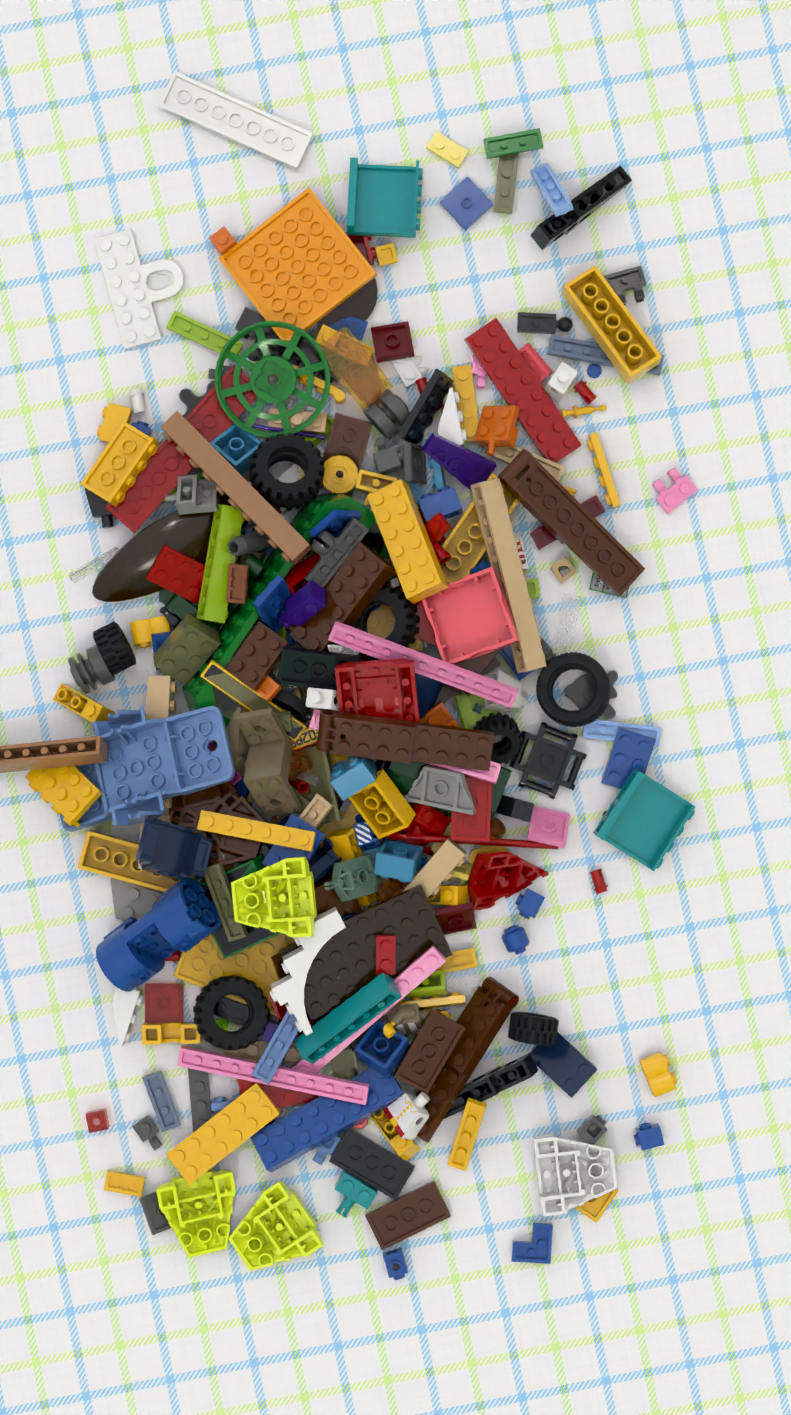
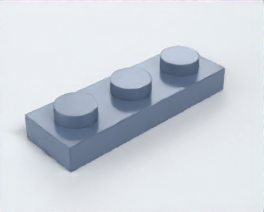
M161 1070L144 1076L142 1079L162 1132L181 1126Z

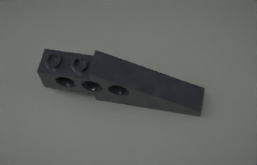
M621 166L617 167L572 199L571 203L574 210L557 217L553 214L539 224L530 236L542 250L583 222L625 188L632 179Z
M528 1053L501 1067L498 1066L466 1083L444 1119L465 1110L468 1098L482 1102L507 1088L533 1077L539 1069L531 1054Z

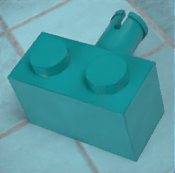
M344 1170L334 1188L344 1195V1199L338 1209H336V1212L341 1214L343 1211L342 1216L346 1218L354 1203H358L368 1209L378 1190Z

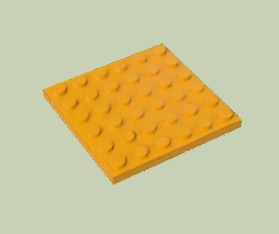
M309 187L218 258L266 321L289 323L304 331H307L377 276L371 265ZM271 327L281 340L290 342L294 331L280 327Z

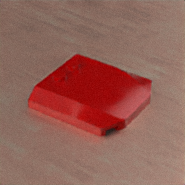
M401 658L345 662L335 666L340 712L420 722L414 660Z

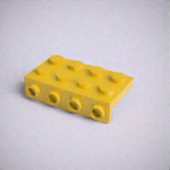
M123 421L81 482V485L116 507L118 503L124 500L125 493L129 487L135 484L136 477L140 471L142 472L146 468L149 458L157 452L159 443L155 438L149 437Z
M76 766L31 770L25 776L30 782L29 786L35 792L39 791L41 793L40 797L46 803L50 802L53 805L51 808L57 814H62L64 816L63 820L69 826L75 825L79 828L81 824L78 820L102 794Z

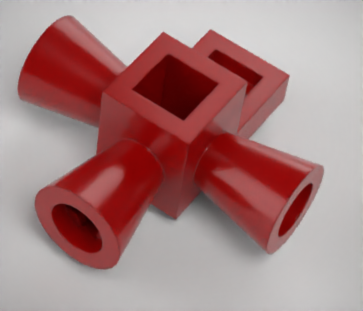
M418 509L441 566L452 557L441 546L446 540L444 535L452 528L442 513H437L426 523L421 509Z

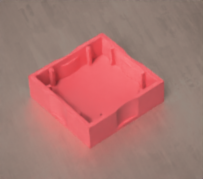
M494 567L470 574L457 582L448 583V588L422 600L428 620L434 629L435 641L442 661L457 665L521 642Z

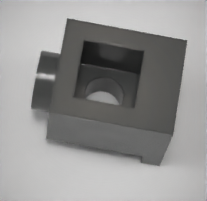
M592 1114L576 1131L585 1141L594 1145L608 1130L605 1126L607 1122L601 1116L597 1115L595 1117ZM592 1124L596 1125V1129L594 1131L589 1130V1127Z

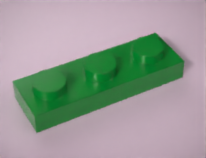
M540 128L483 139L487 159L543 149L544 147Z

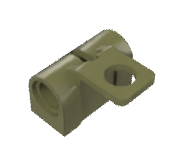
M352 1043L331 1060L334 1077L347 1080L358 1075V1062L354 1051L355 1048H352Z

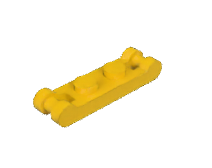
M291 364V365L294 367V369H298V368H299V367H297V366ZM308 374L297 377L299 379L298 382L307 387ZM314 376L313 387L321 395L324 392L325 381ZM330 384L329 395L334 397L337 404H343L346 400L345 393Z

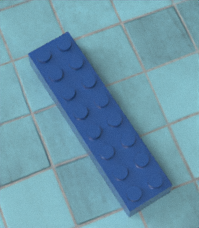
M369 1068L350 1079L351 1081L370 1084L366 1105L320 1096L256 1132L250 1138L266 1170L271 1173L379 1113L396 1101L404 1092L397 1079L393 1076V1072L387 1078L373 1068Z

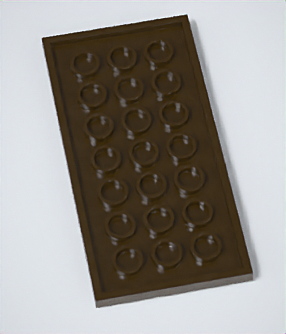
M421 884L343 920L346 928L332 936L313 959L304 987L305 1008L310 1019H316L336 1009L346 999L353 996L378 976L375 973V935L395 934L396 974L388 975L393 979L433 945L445 958L453 955ZM294 942L279 949L281 956H284L302 945L298 946Z

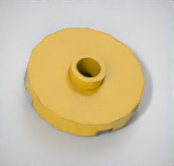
M336 455L325 461L323 485L332 493L340 494L347 493L354 488L359 472L357 465L352 459L347 456ZM342 471L343 477H338L336 472Z

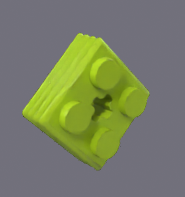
M465 693L454 696L463 728L473 729L474 726L477 727L476 722L478 720L481 721L483 716L488 717L490 713L497 715L498 711L485 709V698L472 693L469 696ZM476 703L479 706H483L481 714H477L476 711L473 712L472 710Z

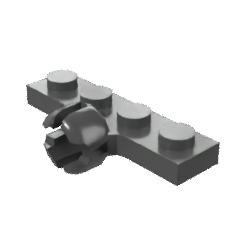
M353 517L337 537H333L327 531L321 532L318 537L325 543L322 545L317 540H314L312 543V549L319 554L320 558L304 579L308 582L312 580L324 588L369 529Z

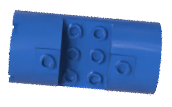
M191 877L180 880L161 894L159 900L153 904L152 910L139 920L130 917L103 937L104 940L96 948V958L102 972L114 986L126 992L135 990L164 968L165 959L170 957L175 951L179 949L187 952L217 930L221 925V919L214 901L210 902L207 896H205L204 892L206 890L200 885V881Z

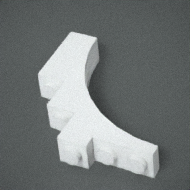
M336 907L316 916L314 919L315 928L313 936L294 938L296 944L302 946L282 956L283 963L281 964L285 973L290 974L270 984L272 991L269 993L273 1001H278L280 1006L288 1002L285 1006L289 1014L295 1015L297 1019L295 1024L299 1032L303 1031L306 1036L313 1032L304 1005V987L307 973L313 959L322 946L332 936L346 928Z

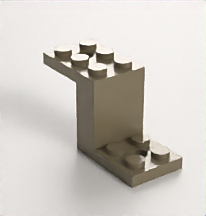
M273 708L236 714L235 721L249 743L243 781L265 817L301 812L302 805L288 782L293 744Z

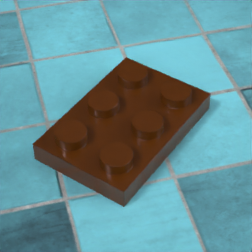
M259 621L225 669L257 691L281 658L282 646H289L290 643Z

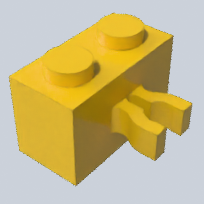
M360 469L355 491L371 494L397 481V478ZM368 498L365 499L364 506H368Z

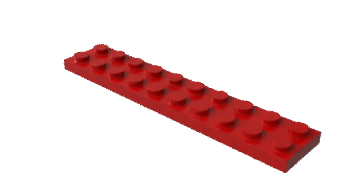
M235 365L222 377L223 390L234 387L233 374ZM240 371V385L249 383L250 379ZM215 386L185 418L209 443L233 424V421L226 415L220 405ZM253 390L242 393L249 404L257 398ZM237 395L225 397L230 409L239 418L246 409L240 403ZM165 440L157 452L149 458L146 468L142 472L140 471L136 477L135 484L129 487L121 503H118L116 507L108 503L105 507L133 533L142 526L165 500V494L169 495L177 487L178 476H186L194 468L188 462L190 458L186 454L182 456L175 447L177 445L173 441L169 443Z

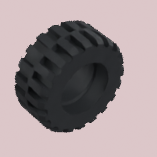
M283 433L277 434L276 438L270 436L266 439V443L264 441L258 445V449L253 453L250 467L251 486L270 505H274V509L280 510L282 507L289 511L292 510V507H296V509L303 508L304 503L305 505L310 504L312 498H316L319 494L324 477V459L320 456L321 452L319 449L314 448V443L310 440L306 442L303 436L294 437V434L288 433V436H283ZM290 461L299 465L303 469L305 476L299 481L285 483L275 479L269 472V468L275 463Z
M383 585L352 627L368 633L367 620L370 613L378 606L387 605L394 612L395 626L391 634L385 639L410 648L408 645L410 643L414 644L416 640L414 634L419 633V627H416V623L420 622V619L415 614L418 610L411 601L406 599L403 592ZM361 653L363 656H366V657H369V658L378 660V659L375 658V657H372V656H369V655H367V654Z
M222 976L210 981L207 986L201 989V993L195 999L196 1005L193 1006L195 1014L193 1020L197 1026L198 1033L203 1036L206 1042L216 1048L234 1051L249 1047L250 1044L258 1041L260 1035L264 1034V1028L269 1023L267 1018L268 1014H270V1008L267 1007V997H264L263 990L257 987L256 983L241 976ZM229 994L238 995L243 998L249 1009L246 1024L236 1031L221 1029L216 1024L213 1015L217 1001Z

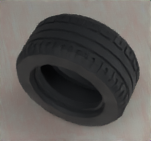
M570 652L552 658V660L546 663V667L542 668L536 684V695L542 710L552 720L567 727H581L594 722L604 713L609 704L611 685L604 668L595 659L586 654ZM579 669L591 676L595 692L592 700L586 707L569 711L557 705L553 697V686L556 679L562 673L568 670Z

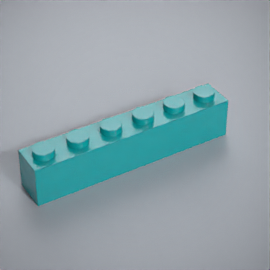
M385 973L376 976L369 984L346 999L344 1003L333 1009L323 1019L317 1021L312 1026L313 1032L306 1036L303 1032L294 1040L301 1058L314 1064L400 999L402 996L394 979Z

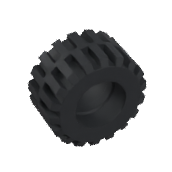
M115 621L93 632L96 646L113 674H117L136 664L133 650L122 629Z
M497 712V715L490 713L488 717L483 716L481 721L478 720L476 722L477 727H473L475 730L495 732L494 737L505 735L504 739L493 743L492 762L499 764L505 762L507 764L510 759L514 760L516 758V754H520L519 748L523 747V737L517 723L508 714L502 716L500 712Z
M513 1012L510 1017L508 1037L514 1041L527 1044L555 1045L559 1020L542 1014Z

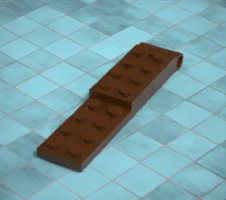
M523 449L498 475L497 478H500V482L506 486L505 488L561 544L565 543L618 597L645 570L529 451Z
M322 710L320 711L316 749L322 752L330 751L331 754L411 764V761L489 771L495 732Z
M487 977L483 981L482 987L479 986L457 1020L466 1028L427 1094L430 1101L424 1107L429 1113V1118L417 1134L425 1142L429 1143L510 1012L519 1001L517 994L492 977ZM419 1090L416 1096H418L422 1091Z

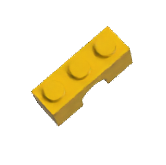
M194 1022L144 1023L142 1025V1045L170 1042L200 1044L202 1042V1035L198 1033Z

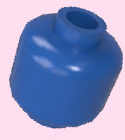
M513 925L503 930L502 941L508 952H515L517 955L526 951L525 947L529 945L530 941L523 927Z

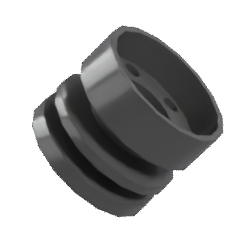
M96 645L86 649L88 659H84L80 653L77 654L79 663H77L73 656L68 658L71 674L76 684L85 694L90 693L88 684L91 685L93 690L97 689L95 681L97 679L103 685L115 681L114 674L107 667Z

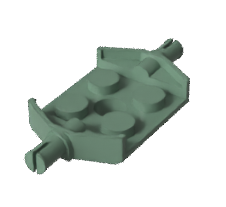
M366 854L334 863L332 881L324 883V886H327L324 887L325 890L334 889L342 902L377 892L379 875L374 874L375 862L372 856Z

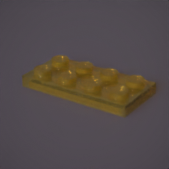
M343 326L320 346L326 356L330 370L362 410L372 402L374 403L378 396L386 389L393 387L392 383L347 326Z

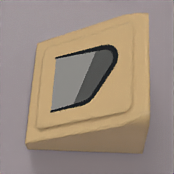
M564 557L550 568L561 584L577 573L567 557Z

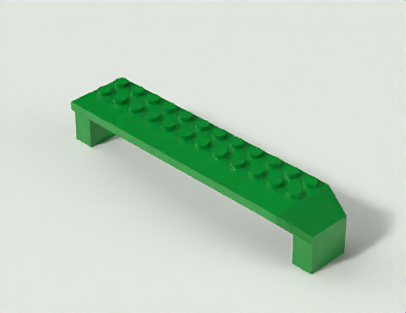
M341 493L318 495L316 498H312L310 504H304L303 508L298 511L290 525L308 542L311 538L309 531L334 509L359 511L362 517L358 521L369 530L376 519L372 511L352 497ZM278 547L270 553L265 561V568L248 590L247 604L239 603L219 630L221 643L189 682L186 685L183 684L182 690L189 712L208 706L216 707L213 685L203 679L200 674L211 660L225 668L259 617L253 605L256 597L267 588L269 582L274 580L277 575L284 578L294 564L292 561L288 563L280 555L282 551ZM223 715L225 727L227 728L230 719Z

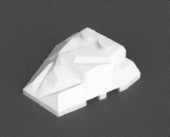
M554 1136L533 1139L543 1217L562 1215L576 1206L583 1205L586 1201L598 1198L618 1188L613 1148Z

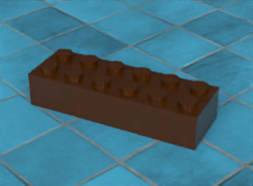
M359 542L324 588L326 589V606L300 627L296 625L289 635L306 649L329 652L328 645H339L328 640L335 621L352 627L395 571V568L371 547Z

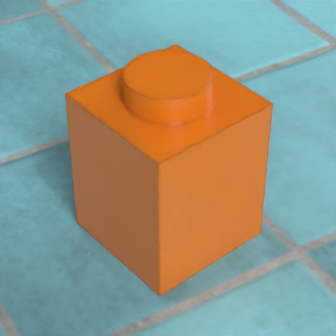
M225 226L209 237L212 245L221 256L237 244Z

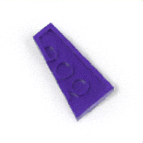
M435 433L431 434L423 446L426 454L470 490V485L487 481L497 467L494 461Z

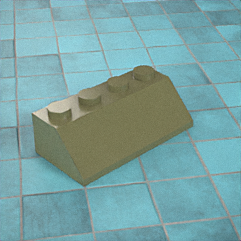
M316 746L302 749L303 753L300 754L301 764L306 765L307 770L304 773V778L311 788V791L308 792L309 801L311 802L317 793L322 795L334 805L326 815L328 820L324 824L341 821L336 791L330 783L331 769L327 752L317 750Z

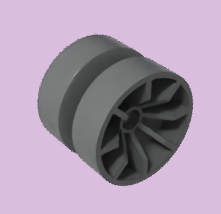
M386 389L378 396L382 408L372 402L363 410V413L373 423V426L390 441L399 433L394 422L396 421L400 426H403L410 412L400 397Z

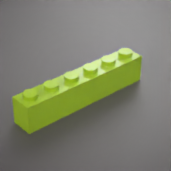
M218 504L217 511L214 512L197 619L225 624V620L228 617V602H226L229 563L235 564L238 556H234L229 552L228 542L231 538L241 535V525L244 522V518L241 516L242 511L238 507L234 509L232 506Z

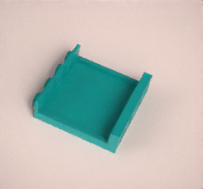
M350 157L347 235L416 238V231H420V219H417V214H421V202H417V198L421 197L422 185H418V180H422L423 168H419V160H416V167L358 164V158Z
M634 768L593 833L652 871H655L656 868L658 869L662 865L666 852L672 849L675 838L683 832L686 821L690 820L694 815L695 806Z

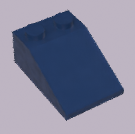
M558 1032L555 1045H537L530 1053L535 1064L571 1098L598 1070L594 1064Z

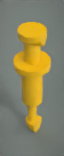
M575 405L572 407V410L565 411L561 409V415L563 418L573 415L576 419L578 415L592 414L593 411L597 410L605 411L607 407L601 405V407L594 408L592 406L577 408Z

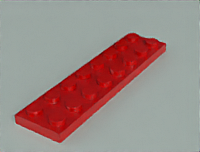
M497 318L464 339L507 405H516L519 408L517 420L543 458L557 463L581 446V443Z

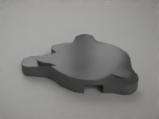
M612 670L607 673L611 685L610 699L617 697L613 684L617 680L618 674ZM589 674L579 677L564 690L565 695L579 709L587 706L595 692L594 682ZM608 704L602 714L612 719L616 715V711Z

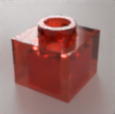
M106 1108L89 1111L85 1114L89 1133L109 1129L110 1125ZM95 1118L100 1120L99 1125L94 1124L93 1120Z

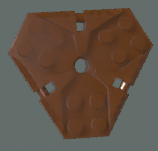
M229 781L185 796L172 797V807L169 808L172 824L193 830L192 835L202 833L207 838L212 837V847L207 866L222 862L223 866L251 860L258 856L262 842L197 829L201 810L266 822L243 796L240 797L237 794L238 791ZM230 799L234 801L231 806L227 804ZM176 811L181 812L179 819L174 818ZM217 852L218 858L212 859L211 853Z

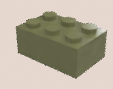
M188 613L153 654L154 666L186 685L221 644L219 632Z

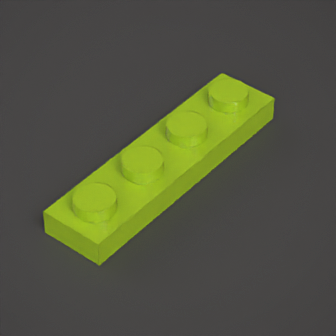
M175 310L166 326L168 330L219 354L232 338ZM237 341L230 351L239 355L244 343Z

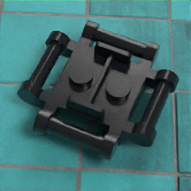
M541 722L537 735L522 730L523 747L519 748L520 754H516V758L509 765V767L523 771L518 786L522 788L525 786L549 795L551 799H555L559 786L574 790L576 786L574 783L582 761L587 756V754L573 749L578 735L575 733L569 734L550 727L545 722ZM547 733L569 741L568 746L545 739L543 735ZM530 739L534 741L526 766H523L520 763ZM573 755L576 758L566 782L562 779L570 757ZM531 774L554 783L553 787L549 788L527 779L528 775Z

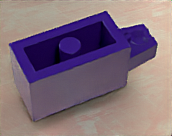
M310 580L285 601V611L279 616L278 623L285 628H289L294 624L300 627L326 606V589Z

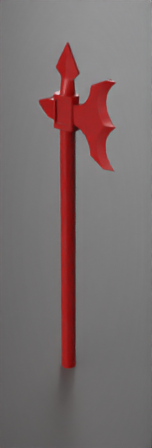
M415 825L411 830H407V833L399 834L395 832L385 838L392 841L398 839L405 840L408 844L422 846L423 854L433 856L434 852L432 849L423 846L421 843H444L451 836L425 834V831H421L419 825ZM490 838V842L453 840L457 844L558 850L557 846L530 840Z

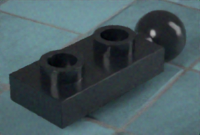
M518 312L517 333L555 334L556 328H559L562 332H568L573 326L572 320L568 317L556 320V314Z

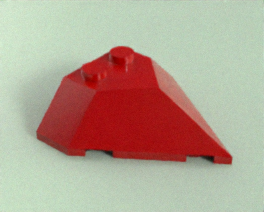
M508 851L478 853L468 878L470 902L473 904L474 911L489 909L495 905V901L504 896L507 899L533 884L532 881L536 880L539 876L544 878L549 873Z

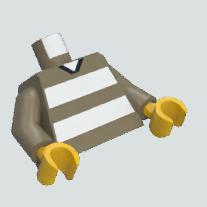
M417 1003L393 1006L387 1012L389 1023L383 1028L384 1035L389 1039L396 1031L405 1037L410 1033L418 1032L430 1009L420 1010Z

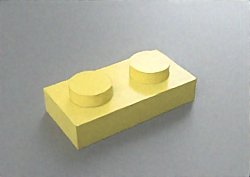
M437 131L426 147L427 150L459 169L469 152Z

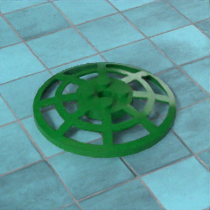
M280 321L255 323L237 332L221 351L215 369L216 394L226 415L244 431L265 438L270 436L276 438L277 434L283 433V436H288V433L295 434L309 426L323 410L330 390L329 364L320 345L310 334L301 328ZM280 327L294 331L290 342L281 339H266L263 328ZM255 330L258 342L248 347L241 356L230 351L240 338ZM301 336L312 344L322 362L310 364L307 356L297 347ZM268 345H281L287 348L282 357L271 356ZM261 348L263 359L256 364L246 360L254 350ZM293 351L302 359L305 367L294 369L290 362H288ZM228 358L236 363L233 374L234 387L223 390L222 369L225 359ZM243 366L251 371L250 382L240 385L239 375ZM324 369L325 387L322 399L318 401L311 397L314 385L313 372ZM271 374H276L279 378V382L276 385H271L268 381ZM308 374L307 390L304 393L296 388L297 377ZM253 390L256 396L259 397L254 407L246 401L242 394L243 392ZM237 395L240 403L250 412L245 423L232 412L225 397ZM291 395L301 399L296 407L290 411L286 410L284 400ZM266 402L277 403L279 414H267L261 412ZM306 403L316 408L314 413L305 422L291 429L288 417L299 412ZM257 417L266 420H281L284 431L267 432L255 429L252 425Z

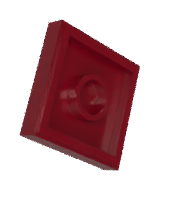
M408 321L371 327L377 363L415 357Z
M472 902L434 909L435 917L444 935L477 928Z

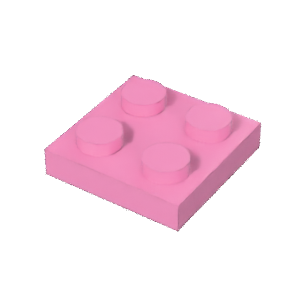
M534 806L529 822L527 840L565 848L570 814Z

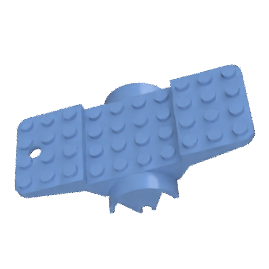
M141 705L139 710H118L116 714L109 713L108 721H94L95 735L101 736L108 744L107 763L77 765L76 767L102 794L78 820L81 824L79 828L75 825L69 826L63 820L64 816L60 814L63 828L66 831L74 832L113 819L114 826L144 823L145 818L149 817L151 820H154L165 814L163 800L179 795L185 796L230 781L234 777L235 768L222 711L215 706H208L168 718L146 720L144 706ZM216 741L217 749L211 752L209 750V743Z

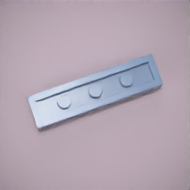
M548 163L530 170L534 181L555 217L574 210L570 199Z
M595 720L583 726L582 737L614 741L618 728L655 738L654 746L659 747L660 727Z

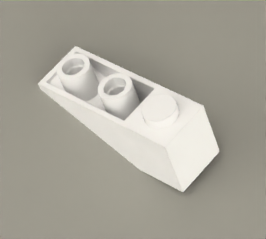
M452 387L449 389L437 431L439 436L460 446H465L464 441H467L466 430H462L460 423L464 422L462 410L458 411L457 403H460L458 391L454 392Z
M117 988L112 1001L118 1043L121 1047L124 1043H128L131 1032H129L131 1024L134 1025L137 1014L134 1012L136 1006L140 1007L143 1000V995H140L142 990L138 988L131 992Z

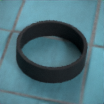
M282 689L271 700L285 711H291V715L301 722L305 721L310 712V708L306 707V703L303 700Z

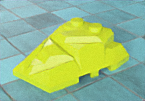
M306 857L286 858L231 882L235 922L256 928H265L274 933H283L292 938L311 937L314 935V919L317 916L314 879L312 871H309V863Z
M209 1169L190 1185L183 1176L171 1178L170 1182L163 1183L156 1188L159 1208L164 1213L189 1258L227 1249L230 1217L233 1212V1197L236 1192L231 1170L215 1171L214 1169Z
M278 1181L261 1194L228 1238L250 1271L271 1266L281 1261L287 1262L292 1258L309 1256L324 1245L322 1237L317 1230L315 1220L293 1190H289L281 1181Z

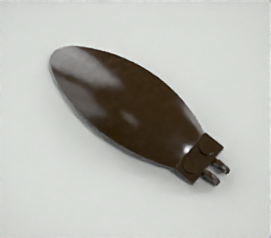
M219 493L218 504L231 506L227 501L230 498L226 494L222 496ZM177 510L144 528L121 547L99 572L93 585V596L97 600L104 602H118L143 597L165 589L146 579L164 544L205 564L214 512L179 515Z

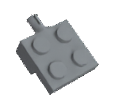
M197 475L178 476L177 493L165 494V502H176L179 515L216 512L218 508V491L214 488L216 484L212 480L210 482L206 479L198 480Z

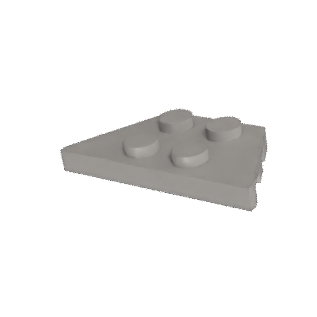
M426 765L421 770L418 779L412 784L408 794L404 797L409 802L470 815L476 814L464 773Z
M110 878L115 918L126 921L130 917L139 920L152 910L153 904L163 894L137 884Z

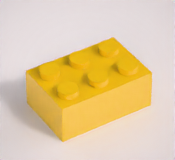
M384 769L376 772V781L349 797V800L378 839L409 827L416 815Z

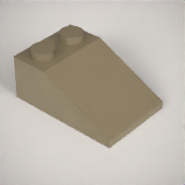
M237 707L226 728L235 770H245L249 751V743L235 721L236 714L250 712L245 707Z

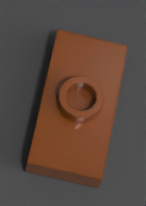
M229 563L226 602L247 604L249 565Z

